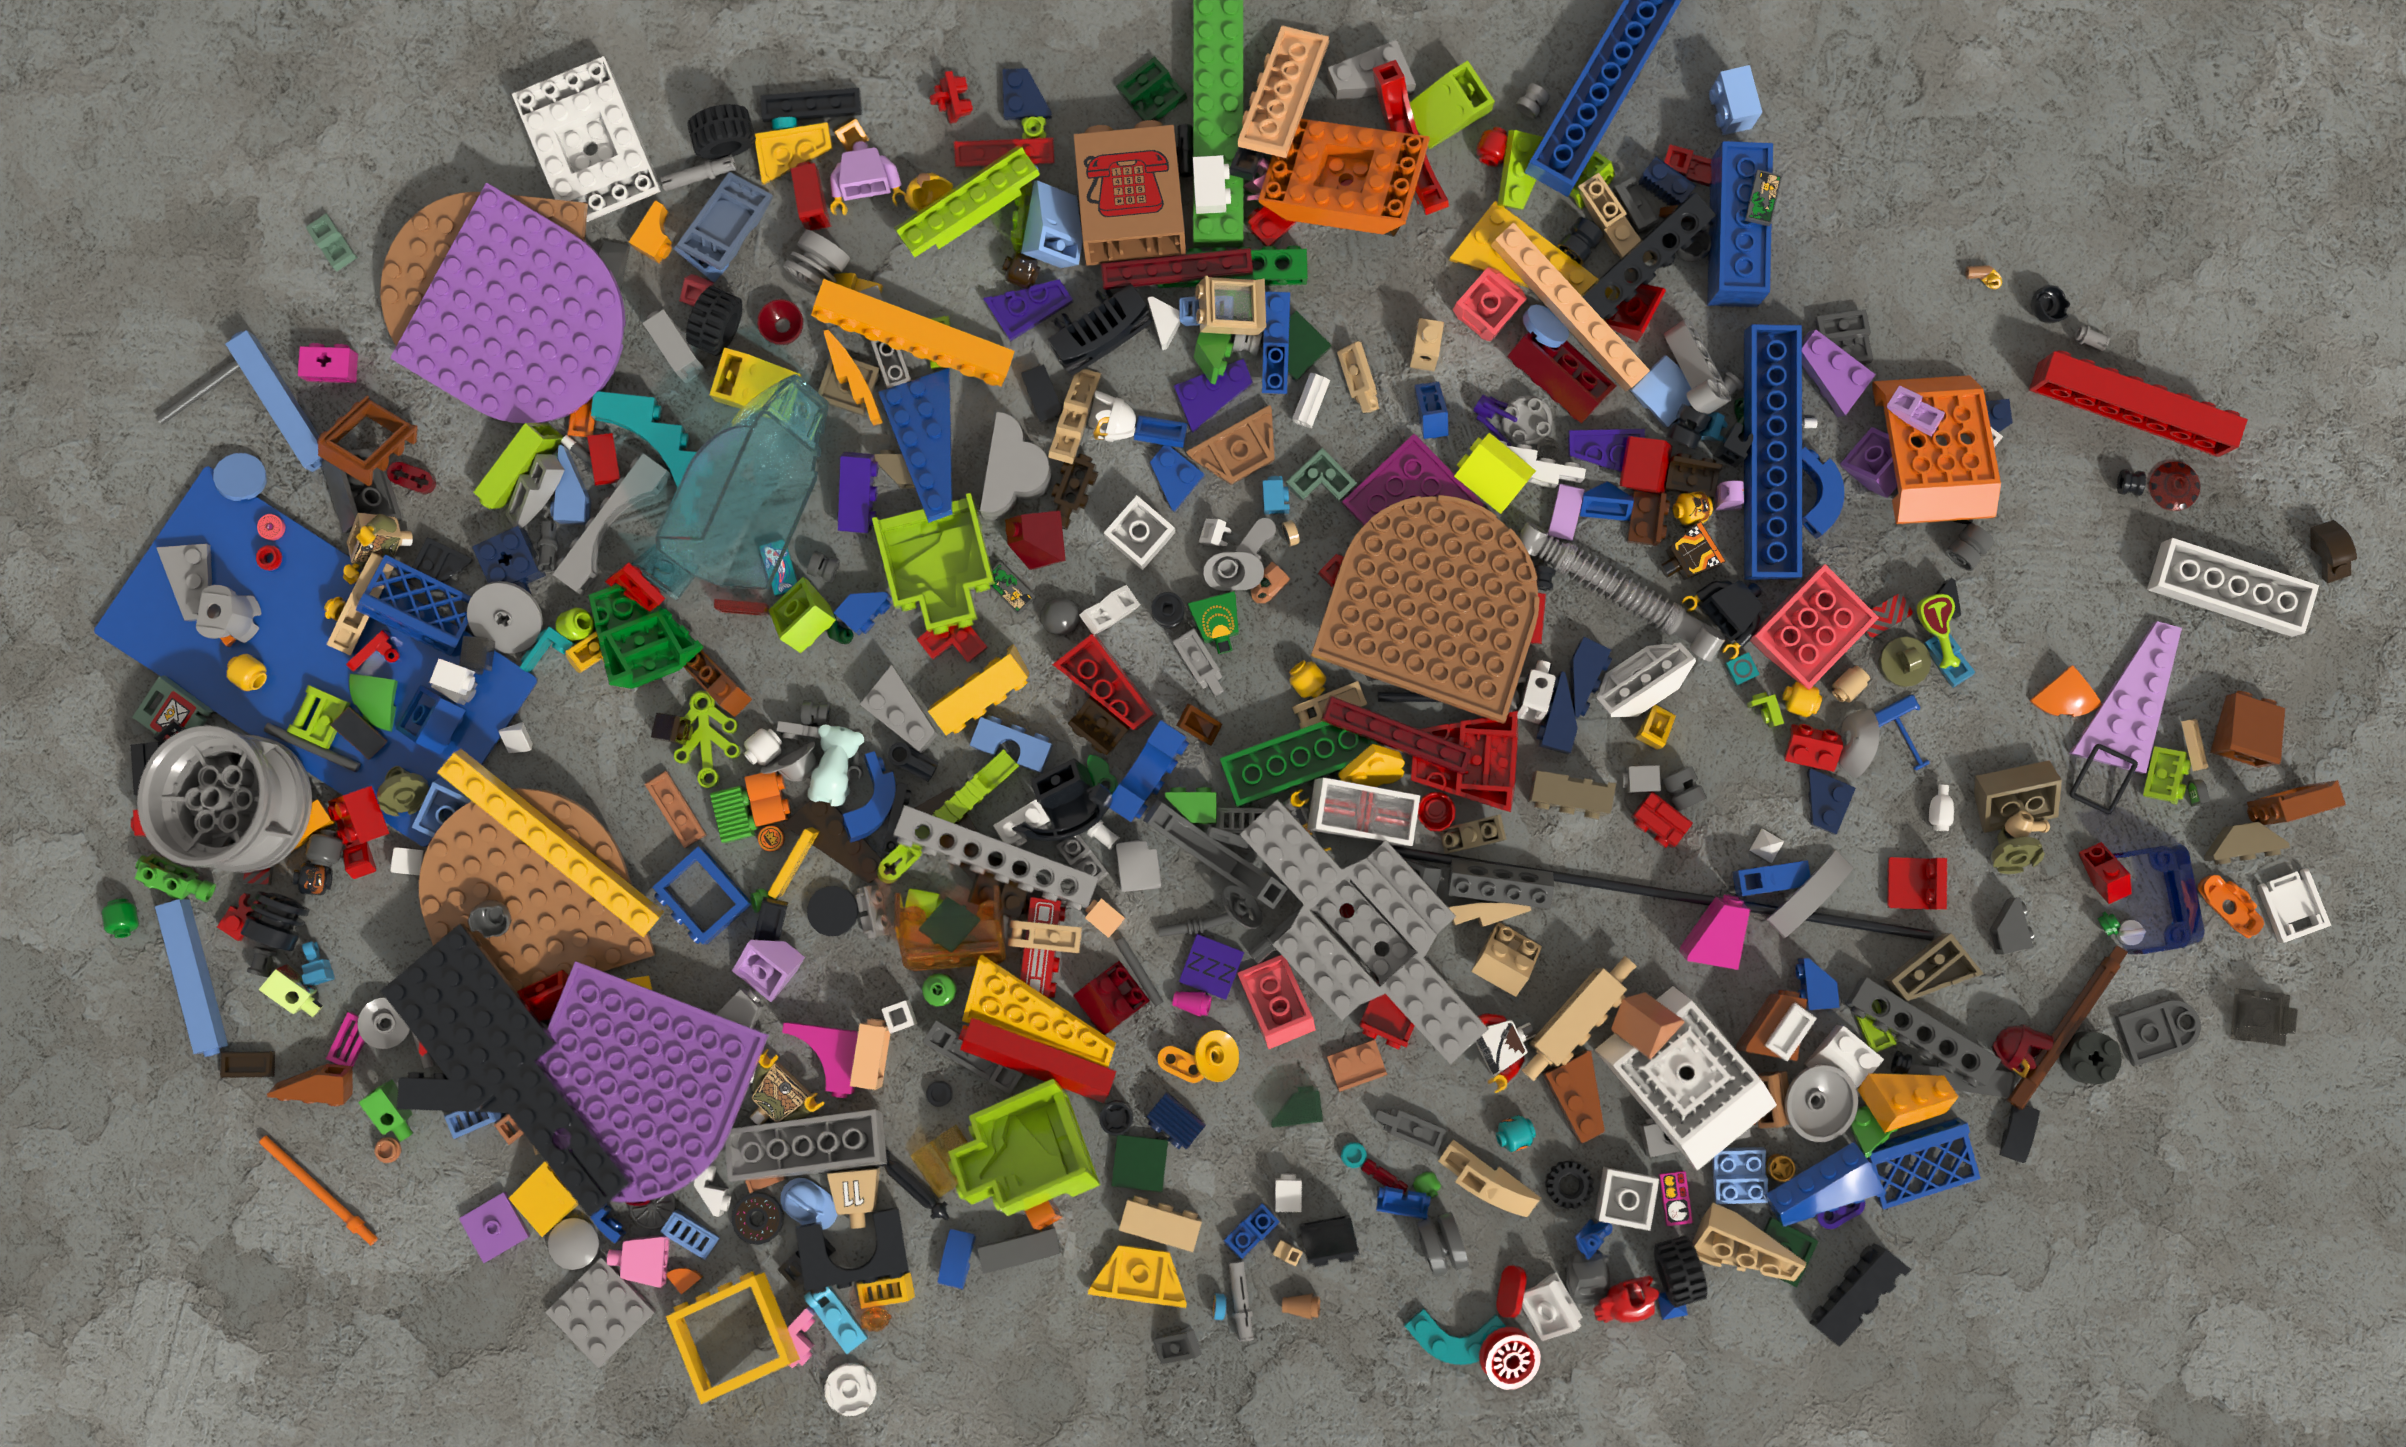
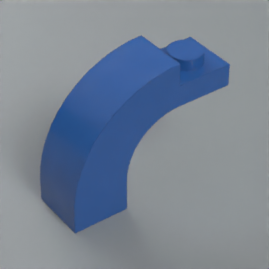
M1804 447L1802 449V469L1814 481L1817 498L1812 509L1802 518V525L1817 539L1835 523L1842 510L1845 494L1844 483L1839 469L1831 458L1822 464L1819 461L1820 457L1815 451Z
M875 751L865 754L864 757L874 789L871 800L862 808L842 815V821L850 843L863 839L879 829L889 816L895 798L893 771L886 774L882 773L886 771L885 765L881 757L877 758Z

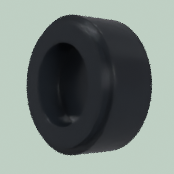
M945 1081L933 1082L926 1091L927 1100L936 1107L948 1104L953 1095L951 1086Z

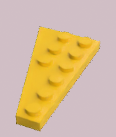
M1494 201L1449 259L1451 262L1462 263L1477 271H1485L1488 267L1499 270L1515 284L1529 288L1491 246L1498 236L1512 223H1515L1580 295L1598 280L1592 273L1506 208L1498 206L1497 201ZM1609 286L1605 290L1607 299L1614 291Z
M982 954L980 955L962 1018L963 1022L970 1024L971 1019L975 1018L1106 1068L1109 1067L1116 1042Z

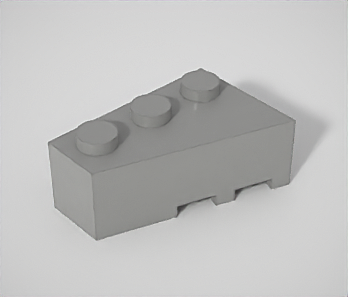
M1397 40L1328 67L1326 78L1335 99L1367 98V96L1377 95L1372 68L1393 60L1397 61L1405 76L1408 95L1414 94L1416 83Z
M891 665L860 705L923 754L938 733L896 668Z

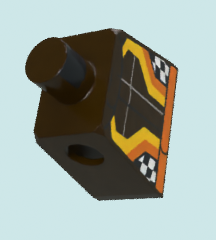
M1699 521L1666 549L1670 559L1662 563L1660 569L1667 578L1679 572L1681 577L1686 580L1717 568L1726 561L1702 522Z

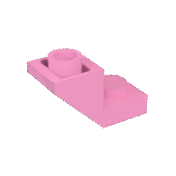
M810 1306L788 1327L800 1360L789 1364L792 1369L798 1363L803 1366L813 1355L810 1350L814 1344L800 1332V1330L806 1332L815 1322L812 1317L816 1312Z

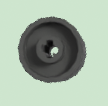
M1451 1211L1438 1215L1437 1222L1440 1230L1438 1233L1433 1221L1429 1218L1416 1222L1420 1235V1245L1434 1278L1447 1274L1446 1256L1449 1257L1451 1265L1455 1270L1469 1267L1462 1238Z

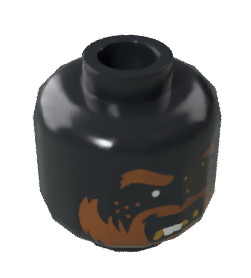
M305 861L301 864L300 870H294L293 885H298V890L301 894L324 895L326 890H331L333 870H330L327 866L310 864V862Z

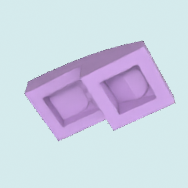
M1899 385L1887 404V408L1912 427L1932 437L1945 412L1922 402L1923 396Z
M1559 484L1548 529L1549 536L1573 540L1584 489Z

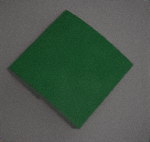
M1155 56L1116 86L1120 94L1142 121H1159L1187 99L1186 92L1172 79L1169 71Z

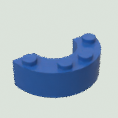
M1160 720L1139 757L1112 794L1110 809L1130 822L1135 817L1140 819L1148 808L1145 803L1151 794L1157 795L1165 782L1161 779L1165 773L1171 774L1176 767L1178 761L1175 760L1177 754L1182 755L1189 745V742L1186 741L1187 737Z

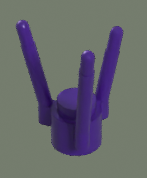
M1483 394L1473 412L1478 414L1476 419L1482 422L1500 441L1507 442V446H1511L1487 418L1492 420L1497 413L1513 422H1517V417L1499 408L1506 409L1509 404Z

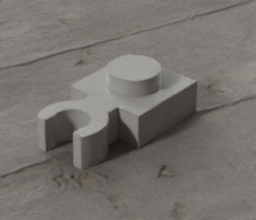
M778 721L777 731L783 733V738L798 740V736L821 739L818 733L819 727Z

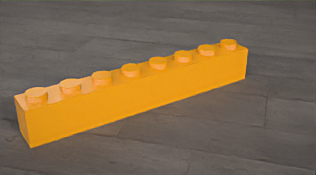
M823 279L811 316L816 317L823 323L830 322L840 326L847 332L862 334L869 340L886 343L893 349L910 352L917 358H926L936 362L941 367H950L960 371L965 376H974L993 386L998 385L1002 387L1015 352L1014 350Z

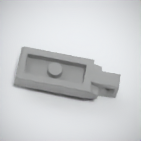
M1193 628L1173 640L1172 643L1197 683L1203 689L1209 687L1215 697L1223 693L1224 690L1218 682L1222 678L1220 669L1195 629Z

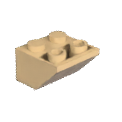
M1497 922L1480 951L1471 972L1516 997L1528 981L1542 946L1517 933L1510 927Z

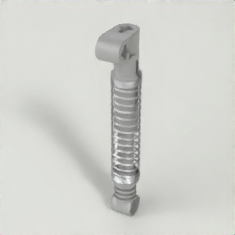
M1526 522L1518 537L1529 555L1536 556L1540 554V559L1545 557L1544 561L1550 560L1553 568L1563 576H1566L1571 571L1570 580H1573L1578 575L1577 584H1580L1585 579L1584 588H1587L1592 583L1591 592H1594L1599 587L1598 596H1601L1606 591L1605 600H1608L1613 595L1612 604L1618 602L1620 603L1619 608L1625 606L1627 607V612L1632 610L1634 611V616L1641 615V620L1648 619V624L1655 623V628L1660 626V631L1665 634H1674L1690 643V650L1694 654L1712 662L1725 641V634L1686 613L1685 608L1676 602L1672 605L1668 603V598L1666 600L1661 599V594L1659 596L1654 595V590L1652 592L1647 591V586L1645 588L1640 587V582L1637 584L1633 583V578L1630 580L1626 579V574L1621 579L1617 578L1619 570L1614 575L1610 574L1612 566L1607 571L1603 570L1605 562L1600 567L1596 566L1598 558H1595L1593 563L1589 562L1591 554H1588L1586 559L1582 558L1584 551L1581 550L1577 555L1578 547L1576 545L1563 542L1558 544L1559 540L1553 541L1554 537L1552 536L1548 538V533L1544 529L1531 522Z

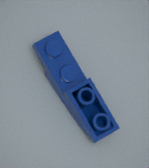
M1265 292L1266 328L1264 329L1262 393L1287 394L1290 292Z

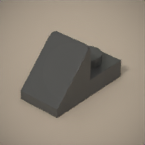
M1190 1326L1153 1339L1161 1364L1193 1359L1202 1355L1194 1329L1192 1330Z

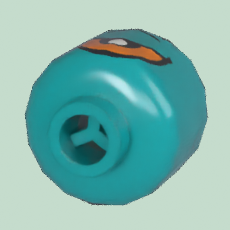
M1516 1115L1502 1120L1498 1125V1132L1495 1133L1500 1147L1504 1146L1507 1151L1513 1153L1531 1146L1533 1138L1536 1137V1132L1529 1118L1525 1119L1521 1115Z

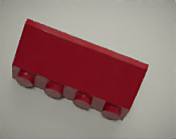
M1533 331L1531 334L1528 332L1507 357L1515 367L1523 370L1534 384L1544 389L1553 401L1564 407L1572 418L1582 423L1617 385L1567 340L1557 348L1548 347L1537 341V335Z

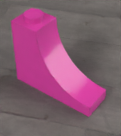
M794 1022L783 1023L782 1033L790 1034L803 1040L820 1058L826 1077L825 1091L832 1092V1097L847 1098V1094L855 1093V1087L850 1086L859 1031Z

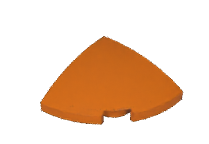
M2073 665L2069 666L2055 680L2047 684L2029 700L2040 710L2054 716H2059L2060 714L2071 715L2072 717L2081 716L2092 712L2102 705L2094 690Z

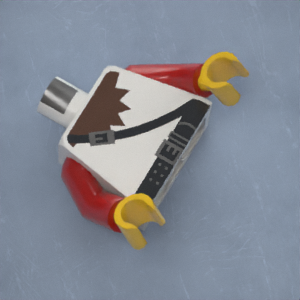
M1484 1013L1478 1017L1489 1030L1475 1043L1490 1074L1495 1076L1488 1080V1084L1495 1081L1498 1088L1494 1092L1497 1093L1507 1087V1083L1517 1075L1525 1062L1524 1055L1528 1053L1523 1042L1535 1037L1536 1034L1529 1022L1516 1028L1514 1022L1511 1019L1507 1020L1503 1015Z

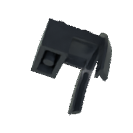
M1073 758L1031 780L1036 800L1047 808L1053 829H1038L1023 822L1013 827L1012 830L1025 838L1041 841H1056L1079 835L1092 828L1101 820L1112 804V795L1100 783L1093 786L1088 768Z

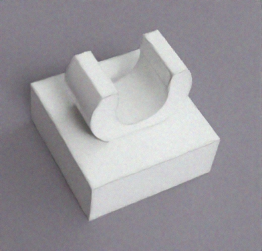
M1206 519L1199 543L1206 546H1227L1228 543L1222 541L1221 538L1223 533L1231 534V529L1225 527V521Z

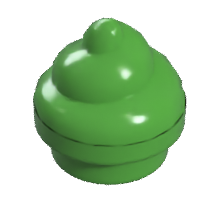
M760 888L756 892L751 893L750 898L755 913L760 912L763 897L774 899L768 895V890Z

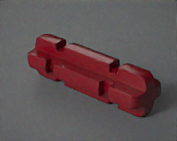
M1366 1159L1365 1163L1361 1166L1363 1172L1368 1175L1371 1174L1373 1179L1384 1186L1402 1189L1403 1195L1408 1189L1406 1183L1401 1180L1398 1181L1396 1176L1381 1166L1377 1167V1164L1371 1159Z

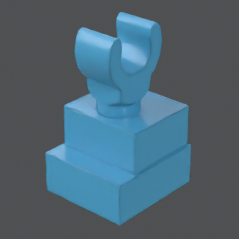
M311 941L302 944L303 952L309 961L308 964L302 965L304 973L301 975L303 984L315 986L334 980L335 976L330 961L326 959L319 960L320 950L318 943Z

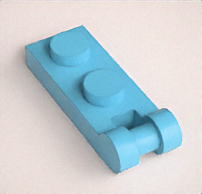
M831 1286L826 1287L827 1291L816 1294H811V1291L804 1295V1299L813 1308L846 1354L868 1338V1335ZM826 1296L830 1302L823 1307L819 1300Z

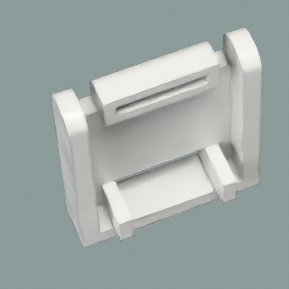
M2307 868L2299 871L2300 876L2298 871L2268 881L2266 883L2267 886L2264 883L2257 886L2278 943H2285L2331 926L2311 873ZM2309 916L2312 925L2295 931L2293 925L2288 923Z

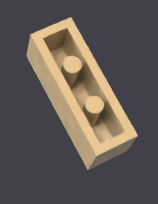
M1134 1195L1133 1199L1128 1198L1119 1231L1190 1252L1194 1251L1202 1219L1197 1218V1213L1183 1210V1214L1173 1211V1206L1160 1202L1158 1206L1148 1204L1149 1199Z

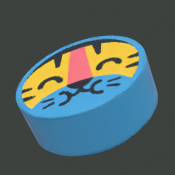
M1215 1293L1212 1309L1213 1320H1223L1226 1313V1296Z

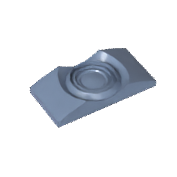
M729 172L677 243V248L721 271L737 255L749 232L759 224L772 200V194Z

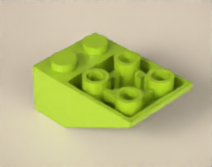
M1467 60L1445 74L1410 102L1419 135L1430 137L1428 144L1430 150L1491 112L1495 101Z

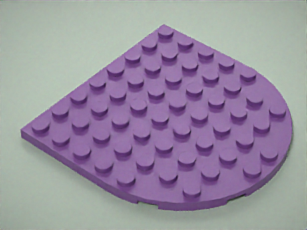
M486 182L390 359L487 416L507 422L524 424L554 421L579 410L581 406L593 398L597 391L600 392L611 378L623 349L622 341L626 322L622 295L613 273L589 244Z
M575 961L547 1029L557 1044L543 1055L538 1062L633 1182L612 1201H647L663 1197L685 1187L699 1177L716 1159L730 1134L769 1035ZM564 1128L558 1129L553 1135L554 1145L559 1149L567 1148L570 1145V1132Z

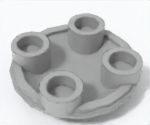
M1530 395L1521 396L1511 401L1504 410L1518 419L1517 422H1513L1505 417L1502 418L1503 429L1514 443L1524 445L1536 444L1550 433L1553 422L1552 414L1548 405L1540 398Z
M565 1219L557 1224L549 1235V1254L554 1262L562 1268L570 1270L583 1268L593 1262L597 1255L599 1239L594 1224L583 1219Z

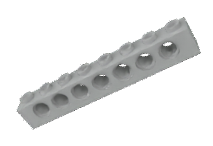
M904 806L893 837L898 838L897 843L910 848L912 844L922 847L921 852L934 857L939 853L946 856L945 861L960 866V863L963 862L971 865L969 869L982 875H984L985 871L995 874V880L1008 884L1009 880L1019 883L1018 888L1032 893L1033 889L1043 892L1042 897L1055 902L1057 898L1067 901L1066 906L1079 911L1081 907H1088L1098 881V877L908 806ZM926 826L930 831L929 837L919 839L915 835L916 828ZM950 835L954 840V845L950 848H943L939 843L940 837ZM967 844H974L978 848V854L975 857H967L964 854L963 849ZM991 853H998L1002 857V864L996 867L990 865L988 856ZM1015 862H1022L1026 866V873L1024 875L1014 874L1012 865ZM1039 871H1046L1050 875V882L1043 885L1037 881L1036 875ZM1063 880H1070L1074 884L1072 893L1067 894L1061 890L1060 884Z

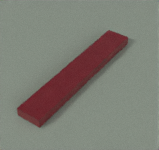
M1251 248L1101 263L1104 290L1125 288L1129 284L1137 287L1202 280L1205 276L1225 278L1253 275Z
M1329 696L1321 718L1323 722L1461 775L1465 773L1472 753L1471 749L1333 696Z

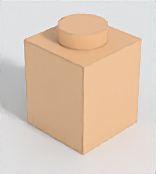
M1102 898L1099 902L1094 899L1085 910L1088 913L1085 918L1108 938L1126 919Z

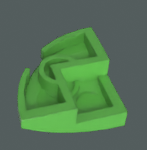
M350 674L349 688L354 705H357L363 714V718L380 729L392 732L396 707L393 705L398 681Z

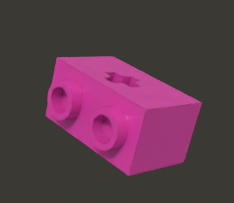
M310 343L309 347L300 346L298 376L307 382L356 383L358 354L350 349V346L344 344H334V348L325 347V345L319 343Z

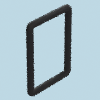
M2096 744L2069 793L2070 797L2103 813L2111 814L2133 776L2138 762L2102 744ZM2098 749L2132 764L2109 809L2075 794Z

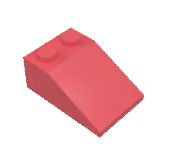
M1282 955L1237 973L1268 1049L1316 1030L1313 1016L1289 963Z

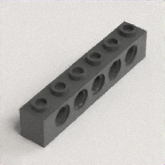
M1867 977L1860 978L1846 1002V1005L1851 1007L1850 1012L1861 1019L1869 1018L1874 1021L1872 1025L1884 1033L1887 1030L1891 1031L1896 1035L1895 1040L1905 1046L1911 1044L1918 1048L1917 1053L1928 1060L1934 1058L1941 1062L1939 1066L1951 1074L1954 1072L1959 1073L1963 1076L1962 1081L1976 1088L1977 1085L1987 1086L2001 1061L1997 1056ZM1876 999L1882 1004V1011L1879 1014L1872 1010V1003ZM1897 1013L1904 1017V1024L1901 1027L1896 1026L1894 1023V1017ZM1919 1027H1923L1927 1033L1923 1041L1919 1040L1916 1034ZM1943 1040L1949 1045V1050L1945 1055L1939 1050V1044ZM1965 1054L1971 1058V1065L1968 1068L1962 1065V1057Z

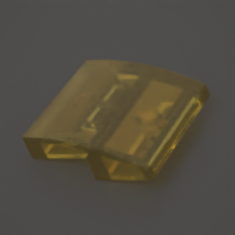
M956 1124L910 1155L938 1198L959 1184L956 1175L953 1176L949 1169L948 1161L951 1159L948 1151L968 1143V1141Z

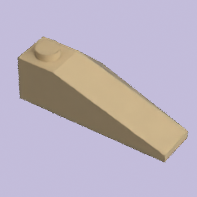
M1715 1203L1711 1204L1702 1217L1692 1242L1699 1259L1713 1266L1721 1267L1723 1263L1737 1266V1270L1744 1272L1746 1268L1761 1271L1764 1276L1795 1281L1806 1267L1805 1261L1741 1215Z

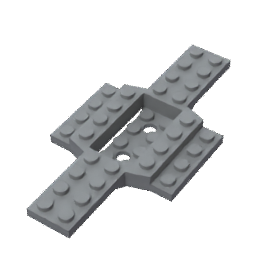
M1276 800L1240 834L1304 904L1291 928L1272 945L1341 1020H1344L1360 1004L1386 994L1450 1064L1489 1030L1425 959V955L1437 934L1456 915L1387 840L1367 858L1342 868L1279 800ZM1350 879L1377 907V909L1389 920V922L1400 932V934L1412 945L1413 948H1411L1401 938V936L1389 925V923L1378 913V911L1367 901V899L1355 888V886L1350 882ZM1345 903L1351 904L1355 910L1354 915L1350 918L1342 917L1339 911L1341 905ZM1313 911H1318L1324 917V919L1335 929V931L1346 941V943L1379 977V983L1372 977V975L1361 965V963L1350 953V951L1339 941V939L1328 929V927L1317 917V915ZM1384 941L1389 945L1390 949L1387 955L1379 956L1375 953L1374 947L1377 942Z

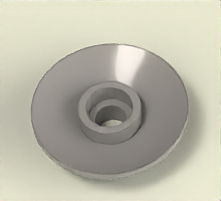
M378 998L369 1002L362 1009L358 1018L360 1036L368 1045L374 1048L388 1049L395 1047L404 1041L410 1031L409 1027L386 998ZM384 1018H388L391 1022L388 1028L382 1026Z

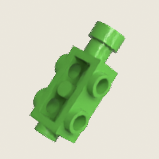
M151 854L148 857L142 855L135 866L138 869L135 876L136 880L143 882L146 887L156 888L165 892L171 898L182 900L192 893L197 899L208 902L216 888V884L208 880H199L200 874L194 872L192 868L182 867L171 862L166 857H159L155 854ZM160 862L164 864L165 868L160 866ZM183 872L188 875L187 878H184Z

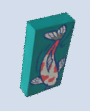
M782 541L761 548L776 597L785 594L798 582L787 542Z

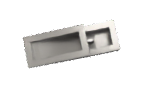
M536 454L529 475L520 474L506 512V516L513 527L520 526L523 528L544 507L558 486L565 469L555 455Z

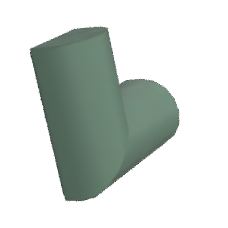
M1321 448L1286 481V485L1297 498L1303 501L1322 484L1338 501H1341L1353 490L1357 482Z

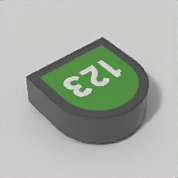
M2201 779L2190 780L2188 782V793L2191 807L2210 802L2205 782Z

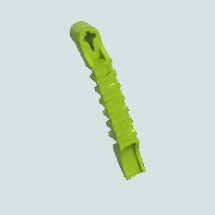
M1003 749L993 760L976 773L972 780L967 781L960 791H956L949 801L944 802L943 806L936 810L932 816L953 824L957 821L959 822L966 812L969 813L976 803L979 804L986 794L989 795L1019 765ZM920 826L915 830V835L919 839H926L929 837L930 831L926 826ZM899 844L881 861L877 869L878 878L887 884L894 883L921 857L923 853L921 852L922 847L912 844L910 848ZM900 861L893 872L894 876L892 874H884L885 865L890 868Z

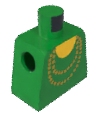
M1235 591L1188 603L1189 611L1203 642L1215 641L1218 654L1231 652L1232 646L1229 637L1239 634Z

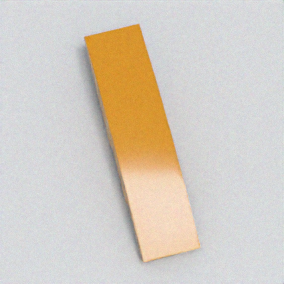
M829 330L823 331L840 384L849 382L854 401L857 405L866 404L869 418L873 425L883 423L876 401L862 373Z

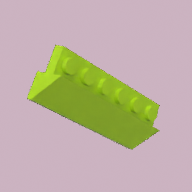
M1016 146L894 227V230L914 258L933 245L940 249L1022 195L1019 188L1039 176L1040 173L1026 155L1023 147Z

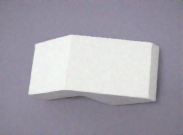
M1125 585L1111 592L1100 603L1084 610L1079 616L1090 632L1097 634L1130 614L1140 604L1128 586Z

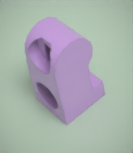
M1726 481L1718 484L1716 496L1714 497L1715 511L1741 510L1744 503V482Z

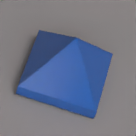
M1665 1292L1659 1293L1658 1302L1662 1320L1688 1315L1686 1305L1676 1308L1670 1303Z

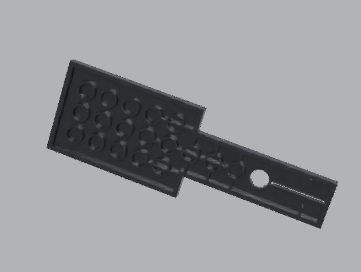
M464 924L456 926L381 990L385 998L474 1112L478 1111L496 1097L588 1217H593L633 1183L538 1062L543 1055L557 1044ZM560 1128L568 1130L571 1134L570 1145L565 1149H559L553 1143V1135Z

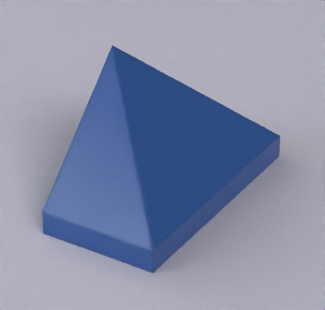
M1607 481L1583 494L1580 516L1630 521L1634 498Z

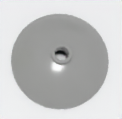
M1814 1065L1800 1072L1791 1082L1785 1097V1113L1790 1126L1797 1134L1814 1142H1827L1841 1136L1851 1126L1858 1108V1095L1853 1081L1844 1071L1831 1065ZM1815 1096V1102L1811 1104V1099Z

